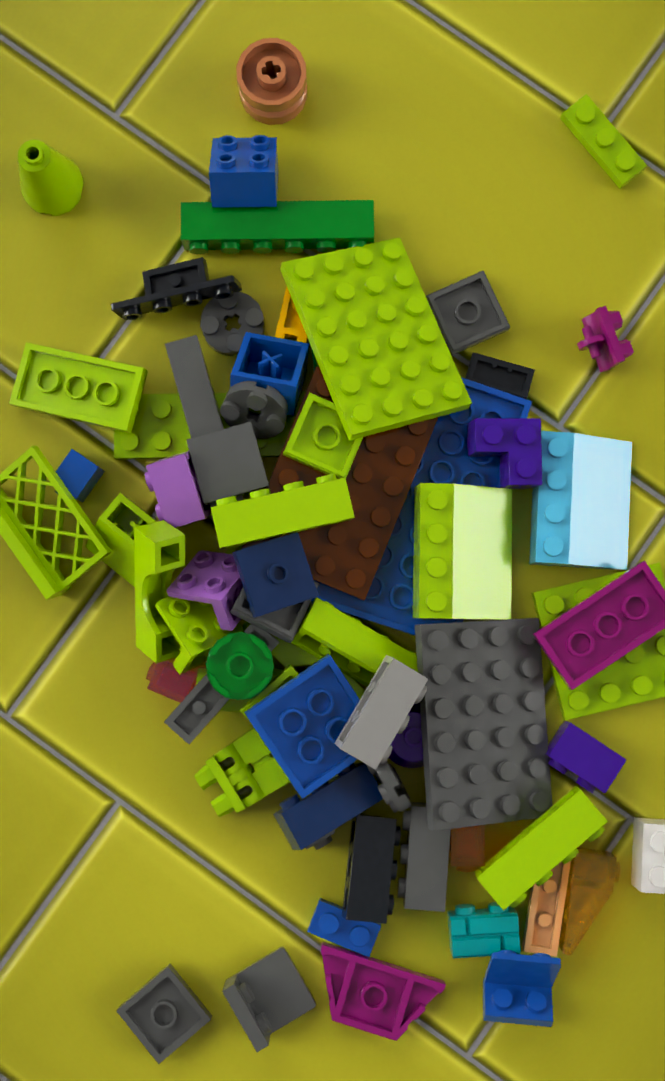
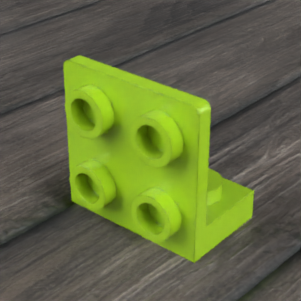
M168 596L157 601L155 605L181 646L179 648L180 653L173 663L179 675L206 663L210 649L223 636L228 633L244 632L239 623L233 631L222 630L213 606L209 603Z

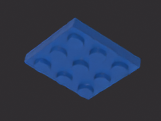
M329 654L244 712L302 799L357 760L334 743L360 699Z

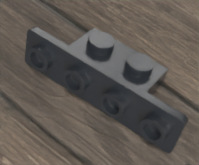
M201 257L143 271L146 295L112 303L111 310L124 320H136L141 318L144 313H166L171 311L172 307L183 304L185 306L200 305L204 299L213 297L216 299H227L232 297L234 292L242 291L241 283L233 275L209 280L207 262Z

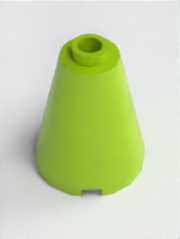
M29 140L22 144L18 150L17 157L20 188L26 203L35 212L40 214L60 216L71 211L79 203L84 186V179L78 166L70 158L40 140Z

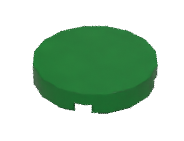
M242 631L228 633L217 640L210 649L206 662L207 677L214 690L225 698L236 700L252 699L263 692L270 683L274 670L272 653L266 643L256 635Z

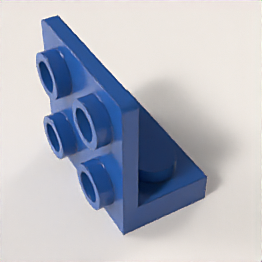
M512 950L493 952L483 979V1021L551 1027L553 1024L552 986L561 968V959L551 957L545 953L522 955Z

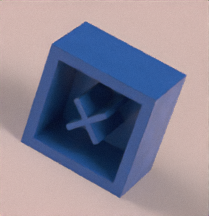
M226 135L220 138H213L209 166L212 207H277V137L256 135L252 138H236Z
M246 332L230 374V387L243 381L257 382L256 386L264 389L267 388V385L271 386L286 399L288 404L287 415L294 416L307 374L309 343Z

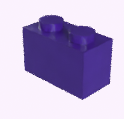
M565 720L548 744L546 755L551 758L548 762L550 766L564 775L567 770L578 776L576 783L592 794L595 789L606 793L626 762L625 758L571 722Z

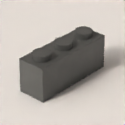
M411 802L413 806L409 810H404L402 817V830H406L408 833L407 844L401 843L400 864H405L404 878H398L397 898H403L404 909L445 912L451 829L428 830L426 803Z

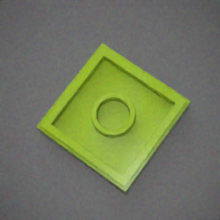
M309 392L282 455L327 475L336 474L337 479L346 478L363 437L349 441L334 403Z

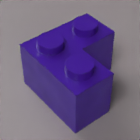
M475 418L467 424L468 457H500V488L533 489L542 485L541 418Z

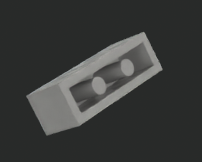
M386 655L334 744L344 752L376 770L379 763L384 764L389 758L392 751L391 743L396 734H401L407 727L410 720L408 713L414 703L418 704L423 699L427 691L425 684L428 678L395 658Z

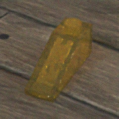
M578 847L579 853L571 860L559 939V948L564 955L573 954L612 894L614 882L619 881L620 863L616 862L617 857L609 851Z

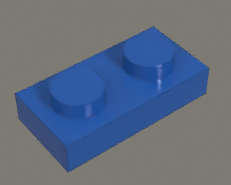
M319 898L307 932L370 957L381 928V923L346 920L342 916V906Z

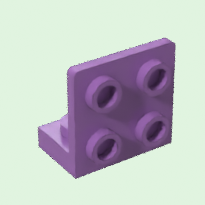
M203 550L198 551L167 589L168 596L212 604L222 630L233 631L241 618L230 613L243 587L233 555Z

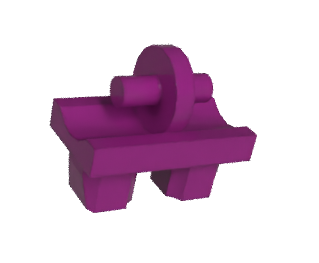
M603 306L582 319L584 325L582 332L585 339L577 343L579 351L589 349L592 359H596L600 373L612 369L634 353L630 341L627 339L618 341L615 331L622 328L623 324L619 311H608L607 307Z

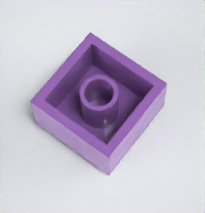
M189 451L146 465L148 472H145V480L149 490L155 492L158 501L155 509L159 521L164 520L176 528L206 519L212 514L210 504L204 505Z

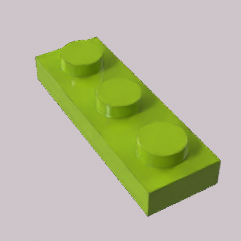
M587 94L562 113L560 119L619 189L644 171L647 166L646 163Z

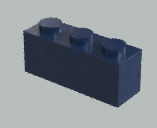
M353 762L339 772L337 776L325 782L303 799L299 798L297 794L285 799L279 804L282 809L273 815L292 850H302L378 803L383 797L377 787L379 785L370 773L365 763L354 764Z

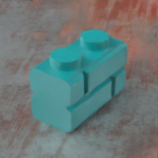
M491 902L488 904V908L475 909L473 904H459L455 906V910L447 912L450 952L453 958L491 956L493 952L501 950H512L517 954L521 953L519 921L515 908L508 906L503 911L497 902Z

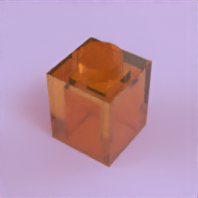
M485 825L451 829L448 861L451 866H456L457 871L473 872L476 871V866H485Z

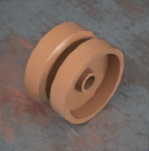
M263 38L250 44L242 52L236 66L240 100L246 112L256 121L268 125L283 124L294 119L303 110L308 97L306 63L301 52L290 42L279 38Z

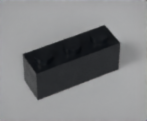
M358 814L352 818L342 916L346 920L386 924L387 915H392L394 895L389 894L391 880L395 881L397 876V860H393L394 846H399L401 828L396 826L397 819Z

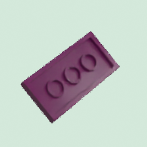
M642 561L533 633V636L569 690H573L665 629V590L647 563Z

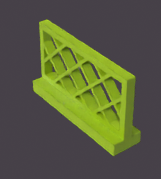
M31 446L0 473V535L46 600L63 595L72 588L71 585L108 556L112 550L38 446ZM32 458L39 466L38 479L25 477L27 462ZM8 479L17 480L15 498L8 497L1 488V485ZM25 482L38 484L36 502L23 500ZM46 485L53 486L58 492L57 505L44 503ZM23 505L36 507L34 524L26 523L23 519ZM44 508L56 510L55 528L42 526ZM64 512L73 513L77 519L76 532L63 530ZM42 531L54 533L53 551L46 550L42 546ZM62 535L75 537L74 554L61 552ZM83 539L92 540L99 550L92 558L81 556ZM60 558L73 560L72 574L67 578L59 570Z

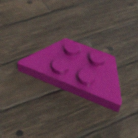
M322 941L321 955L332 1021L397 1041L408 1029V1025L426 1010L427 1004L445 989L446 983L444 980L379 959L367 957Z

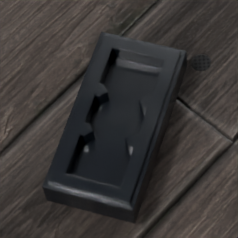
M473 352L465 379L527 399L535 369Z

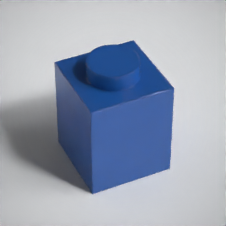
M73 449L70 450L56 470V473L73 497L82 503L105 472Z

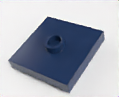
M298 532L232 552L253 618L319 596Z

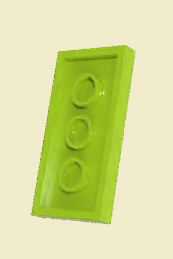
M26 342L9 404L18 408L131 433L148 371L143 367Z

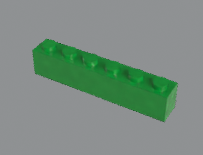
M374 200L277 201V207H212V202H181V242L184 250H189L192 254H206L208 250H221V252L226 254H236L240 250H253L255 253L266 254L272 252V249H285L288 253H301L304 249H317L318 252L328 253L336 249H347L356 246L363 247L366 244L374 243Z

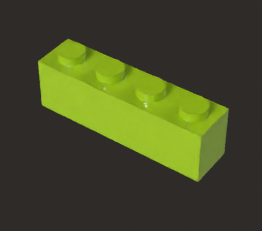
M329 474L316 478L317 484L304 486L303 481L283 485L284 491L271 494L268 488L251 492L250 499L237 501L236 496L216 500L217 506L210 508L220 549L352 520L355 517L346 478L337 479L336 474Z
M318 597L310 603L291 642L318 659H322L327 654L331 655L341 672L367 687L386 655L395 658L418 672L416 653L404 649L392 642L387 636L375 632L363 625L360 620L346 615L336 609L331 603L323 601Z
M575 786L475 871L476 878L503 911L508 906L515 908L527 897L525 892L535 883L537 886H541L553 875L551 870L560 862L563 864L570 862L579 853L577 848L586 840L592 842L605 831L603 826L608 821L583 791Z

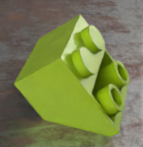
M119 493L99 517L95 528L112 550L102 561L135 587L134 527L157 521L125 495ZM88 539L85 547L94 555L97 554L99 550L92 540Z

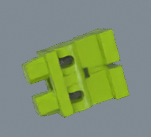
M252 728L206 761V765L194 775L203 790L218 782L224 793L211 800L212 807L219 817L229 814L234 810L239 813L268 794L290 783L275 758L271 756V752L255 728Z

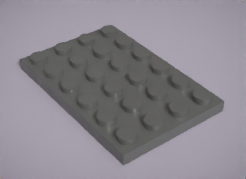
M539 618L415 625L418 673L428 678L425 684L427 691L420 701L428 830L438 831L535 819L553 806L550 765L548 764L549 756L546 755L548 737L541 646L533 636V633L540 629Z

